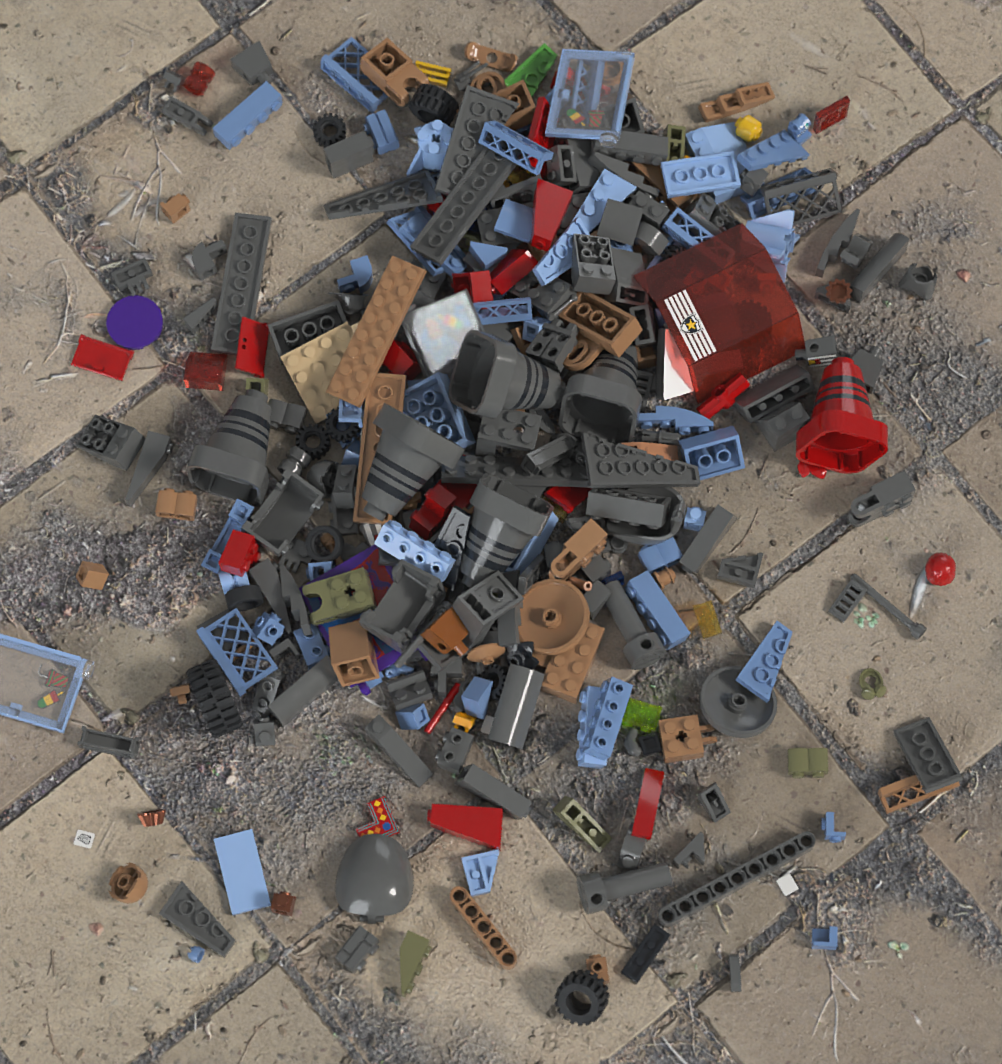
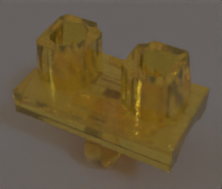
M712 601L693 605L703 639L722 634Z

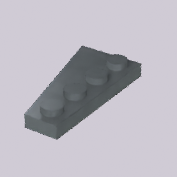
M183 881L180 882L159 912L162 917L224 958L236 943V940Z

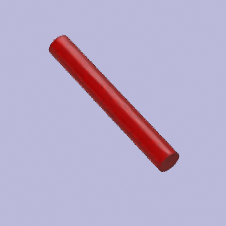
M454 684L423 730L429 735L431 734L454 697L458 694L460 684Z

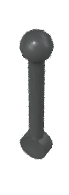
M576 294L571 295V298L553 313H549L547 319L553 321L555 315L570 303L577 301L578 296Z

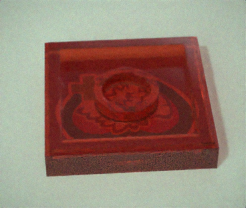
M847 95L816 113L813 126L816 134L821 133L847 117L850 99Z

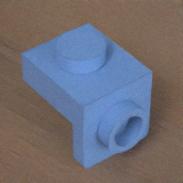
M826 812L825 818H821V830H824V839L829 840L831 843H840L841 840H845L846 832H834V812Z

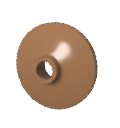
M499 643L480 645L467 653V658L472 662H483L484 665L492 664L494 659L505 653V647L499 646Z

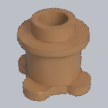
M665 566L663 570L655 571L651 574L661 590L665 588L664 586L675 583L676 575L672 568L668 569Z

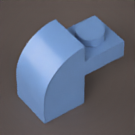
M368 255L350 261L353 275L337 279L340 293H350L355 288H358L360 293H364L370 288L373 281V273Z

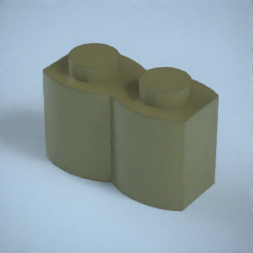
M827 748L788 749V775H792L793 778H804V775H812L813 778H823L824 775L828 774Z

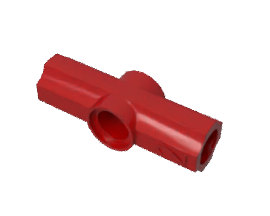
M739 372L725 385L716 386L711 392L712 396L696 408L698 413L711 419L721 409H729L735 403V398L747 389L750 383Z

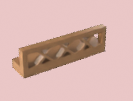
M916 775L879 788L878 795L886 814L957 788L960 784L956 782L925 794L921 790L922 786ZM908 789L918 792L912 800L903 797ZM894 796L899 798V802L896 806L889 808L885 798Z

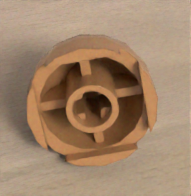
M129 862L125 867H118L109 881V885L112 886L111 891H109L111 897L125 904L139 901L145 895L148 888L146 873L139 866Z

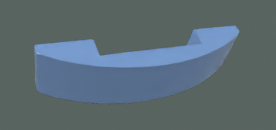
M237 498L214 546L206 554L201 564L202 567L216 574L221 571L218 562L233 529L241 532L243 524L247 520L249 521L252 516L253 506Z

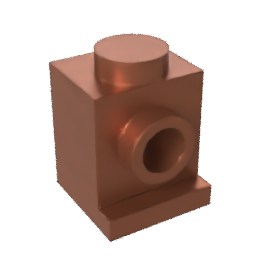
M283 891L274 893L270 908L272 913L292 917L296 897L291 896V893Z

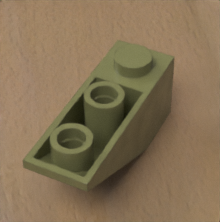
M409 930L400 946L401 994L404 998L407 993L411 994L415 985L413 980L416 975H420L424 966L421 963L424 957L428 958L432 950L429 939Z

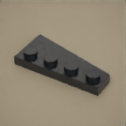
M458 506L453 507L434 544L437 549L448 552L456 560L447 578L442 582L443 586L452 591L456 589L472 519L471 514Z

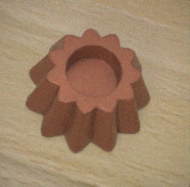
M837 278L834 282L829 281V286L825 287L827 291L826 296L832 303L835 302L836 304H843L846 300L850 299V293L853 290L849 288L850 283H845L844 279L839 281Z
M156 809L141 812L137 816L144 827L155 826L164 822L166 810Z

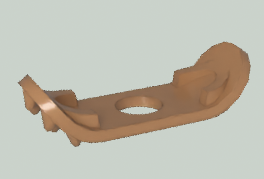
M469 42L465 47L466 58L474 63L479 60L481 65L488 63L487 67L505 72L512 71L517 64L518 57L515 54L498 51L475 42ZM494 53L497 56V60L494 63H489L486 59L488 54Z

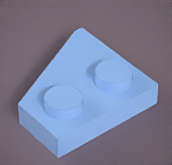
M499 849L461 858L471 897L490 893Z

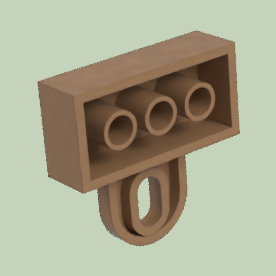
M484 72L473 79L470 86L482 90V85L489 82L493 86L491 94L519 103L518 107L504 124L505 126L516 131L532 123L536 106L524 79L508 87L502 76L496 72Z
M578 292L576 294L578 300L570 303L558 315L560 320L563 321L565 328L569 323H573L579 329L576 336L578 344L563 362V366L571 371H579L588 367L603 349L619 358L643 330L633 315L592 293ZM579 348H584L575 359L570 360Z
M589 622L584 636L571 649L555 655H542L533 652L532 656L539 661L537 666L546 669L540 691L577 704L580 692L583 689L604 637L605 628Z

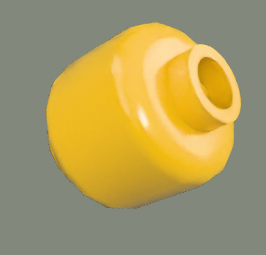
M746 115L743 118L739 117L735 123L736 135L746 142L757 141L763 132L761 122L751 115Z

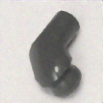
M630 727L624 741V746L630 755L638 757L642 752L641 747H638L635 741L639 731Z

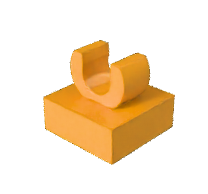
M462 711L457 712L453 719V723H456L454 728L458 729L459 726H463L465 728L464 732L468 733L474 726L477 717L467 715Z

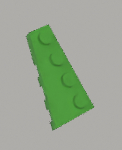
M544 43L504 80L506 86L508 87L524 79L530 95L533 97L556 61L557 54Z

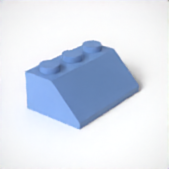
M734 426L679 440L683 462L698 466L700 480L745 468L739 434Z

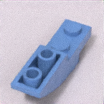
M656 406L655 413H640L637 427L650 429L653 426H660V428L675 426V433L680 435H688L694 432L704 434L713 431L714 422L687 409Z

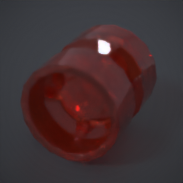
M195 62L190 70V76L187 75L183 82V87L196 96H203L208 88L207 84L211 83L216 74L208 65L202 62Z

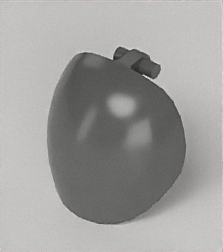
M672 487L627 488L625 490L670 497L668 521L659 529H650L644 524L633 526L629 525L627 521L616 523L611 522L610 518H606L604 527L606 533L632 544H660L672 538L680 529L686 511V502Z
M368 834L357 838L351 843L341 860L335 881L336 899L342 909L360 915V922H368V924L384 923V916L394 915L403 911L412 898L414 889L413 870L406 851L397 840L382 834Z

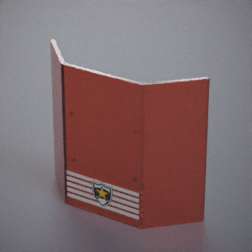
M743 223L633 276L660 310L688 366L697 404L711 397V392L716 386L725 385L739 372L748 380L794 357L796 349L806 348L799 313L767 249Z

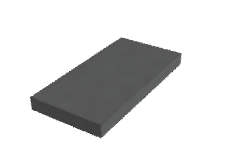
M930 717L893 730L894 736L925 794L962 780L961 773Z

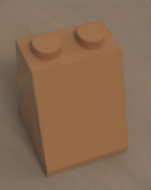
M360 620L328 628L331 665L342 687L380 678L372 633L361 627L359 624Z

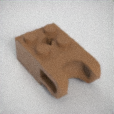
M388 37L361 57L359 70L400 107L405 106L409 100V94L405 88L413 87L418 89L419 85L429 84L428 77Z
M592 518L564 544L562 552L551 563L548 579H555L553 576L555 575L558 578H562L560 580L567 581L581 567H587L592 561L591 558L594 554L599 555L605 549L604 545L607 543L606 538L608 534Z

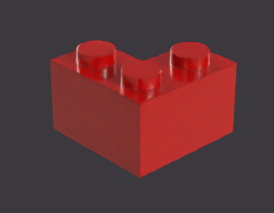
M440 484L426 492V500L423 502L422 508L419 511L416 509L410 516L409 528L426 541L446 522L457 498Z
M233 529L218 562L221 571L243 577L245 571L247 572L249 568H253L255 563L259 562L261 552L255 536Z

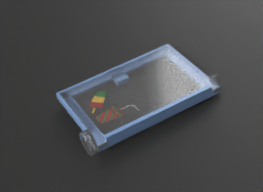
M622 47L620 52L562 49L545 136L599 140L600 145L603 147L615 148L620 138L635 53L629 47Z
M0 634V715L64 733L83 679H91L95 662L70 653Z

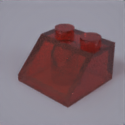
M190 351L183 379L186 388L223 391L228 355Z

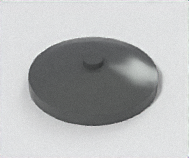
M726 666L717 669L706 678L699 695L701 711L706 720L716 730L725 735L735 738L757 736L763 733L774 720L777 712L775 692L772 688L770 699L766 703L735 680L744 667Z

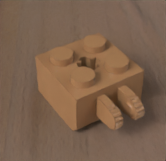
M698 714L664 719L658 722L664 764L702 758L704 756L703 745L717 742V737L715 736L701 737V733L712 732L715 728L712 725L700 726ZM679 736L684 737V742H679L680 739L677 740Z

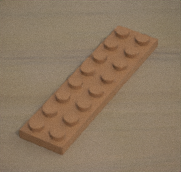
M392 255L326 393L361 408L427 272L425 269Z
M377 373L365 398L353 514L354 523L384 525L393 518V515L387 514L382 522L364 512L363 509L368 501L362 498V493L382 433V429L373 424V421L384 403L403 412L406 375Z

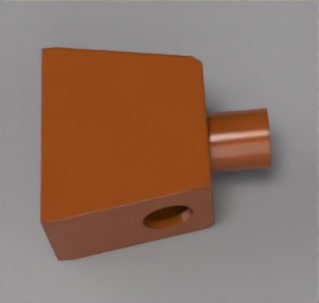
M452 607L444 611L420 634L444 655L454 649L461 657L469 650L462 642L469 634L468 630Z

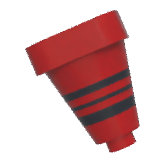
M838 357L825 367L810 421L796 433V457L807 464L839 473L853 474L865 470L887 453L888 427L885 423L873 418L861 368L855 365L854 361L848 357Z

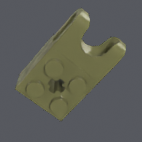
M364 567L302 587L303 595L307 598L321 597L322 599L320 609L309 616L310 623L315 626L338 619L342 620L361 614L369 609L374 610L377 607L369 573ZM354 590L353 596H349L350 592Z

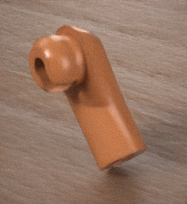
M569 577L567 582L580 590L590 591L592 589V583L575 577Z

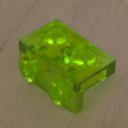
M629 697L621 725L627 727L639 726L641 731L651 733L652 730L656 731L663 707Z

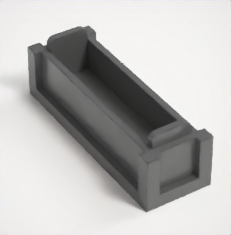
M567 433L526 454L520 466L529 477L533 474L538 475L540 470L566 457L571 458L575 453L574 447L577 444Z
M82 726L81 740L77 744L79 748L134 760L137 759L141 743L139 737L134 739L87 729L86 726Z

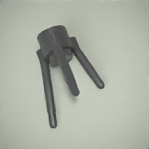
M478 60L465 71L456 75L457 77L453 78L458 90L465 91L466 86L471 84L469 77L488 66V63H484L474 69L480 64ZM489 82L484 83L482 88L492 86V84Z

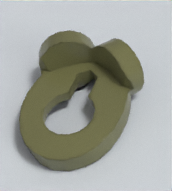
M867 668L861 672L859 684L862 689V697L867 700H872L875 696L882 697L887 689L883 685L881 674L872 668ZM873 676L876 679L874 689L865 682L866 677Z

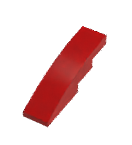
M645 768L631 836L651 840L664 771Z

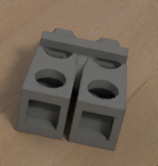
M554 318L550 324L544 323L543 329L540 330L525 351L526 355L546 367L561 373L564 368V360L578 344L576 336L579 329L577 325L569 323L566 329H564L563 321Z

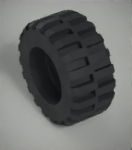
M211 659L189 668L186 675L212 737L218 738L240 729L243 726V722L218 661Z

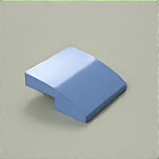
M505 199L494 231L530 243L533 208Z

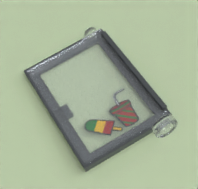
M467 289L418 309L415 303L411 304L402 323L425 379L440 372L447 374L449 380H451L465 335L470 330L485 332Z

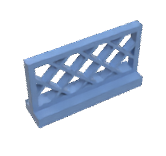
M351 37L330 55L326 54L321 58L320 69L367 110L373 113L377 110L378 105L389 96L383 92V95L377 98L372 94V90H381L378 86L372 85L371 80L370 85H362L359 82V79H369L365 74H359V57H362L368 51ZM352 44L357 49V52H346V48ZM342 56L344 57V63L335 62L333 58ZM346 57H357V63H346ZM346 67L357 68V74H349L346 71Z
M423 205L416 206L413 211L389 219L387 224L432 276L445 272L442 267L435 269L431 264H435L433 261L412 251L410 248L412 242L402 233H398L400 227L396 223L405 224L408 218L411 219L419 211L429 222L432 216ZM456 245L453 251L462 260L466 255Z
M237 608L208 627L203 628L202 626L196 630L199 638L212 657L218 661L221 670L239 696L245 694L246 689L278 669ZM235 615L239 618L238 627L228 625L229 619ZM217 627L223 628L221 637L213 636L211 631ZM227 629L237 630L235 639L225 638ZM240 631L249 633L248 641L238 640ZM224 642L233 643L231 652L223 651ZM237 644L247 645L245 654L235 653ZM250 646L259 647L258 656L248 654ZM234 656L244 658L242 667L232 664ZM247 658L257 660L255 669L245 667ZM260 660L268 661L271 664V667L266 670L258 669ZM244 671L254 672L253 678L245 683L243 680Z

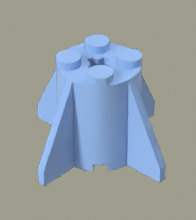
M435 120L414 128L418 138V152L406 173L407 176L418 173L422 169H428L431 173L440 172L453 131L452 127H449L441 120Z
M789 209L748 220L746 226L742 225L740 229L742 241L738 246V254L748 258L766 273H776V281L785 282L787 265L790 261V258L787 256L789 252H793L794 243L800 238V234L793 232L795 211Z

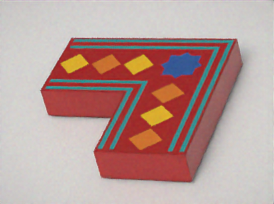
M385 796L366 803L373 822L356 828L359 837L368 834H382L391 837L400 833Z

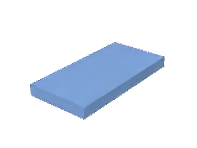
M734 151L665 161L660 164L667 198L741 187Z
M249 829L215 838L214 843L232 915L271 906L253 830Z

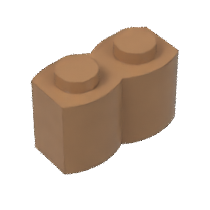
M170 488L159 490L155 510L156 516L194 521L198 500L197 495L187 490L182 493H177L174 489Z

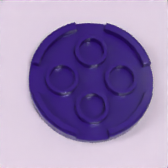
M135 295L122 298L111 307L107 315L106 325L110 337L118 346L128 350H140L159 338L163 329V317L159 307L152 300Z

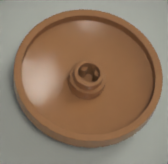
M547 579L533 584L529 591L522 595L524 600L523 608L520 609L522 626H518L519 639L521 642L533 641V652L542 655L560 654L574 647L582 639L589 625L590 611L587 600L576 586L560 579Z

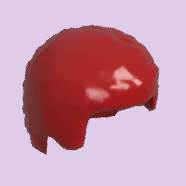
M943 552L931 555L925 565L927 580L937 586H946L952 583L956 574L954 559Z

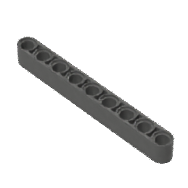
M802 832L666 905L659 911V924L663 927H671L809 853L815 845V836L811 832ZM801 839H809L811 841V845H802ZM787 847L792 848L794 854L788 856L784 853L783 849ZM768 857H774L777 863L775 865H770L767 863L766 859ZM751 866L758 867L760 872L758 874H752L750 873L749 868ZM738 875L742 878V882L736 884L731 878ZM716 885H722L725 888V891L723 893H718L715 891L714 887ZM704 894L708 900L706 902H699L697 896ZM686 903L690 906V910L683 912L679 906ZM664 913H670L673 916V919L671 921H665L663 920L662 915Z

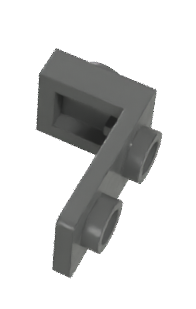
M277 669L261 679L252 709L269 715L268 705L275 700L278 688L285 681L287 674Z

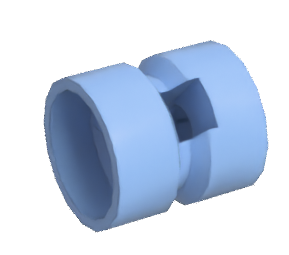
M224 571L218 572L224 595L236 587L250 585L246 571L243 577Z

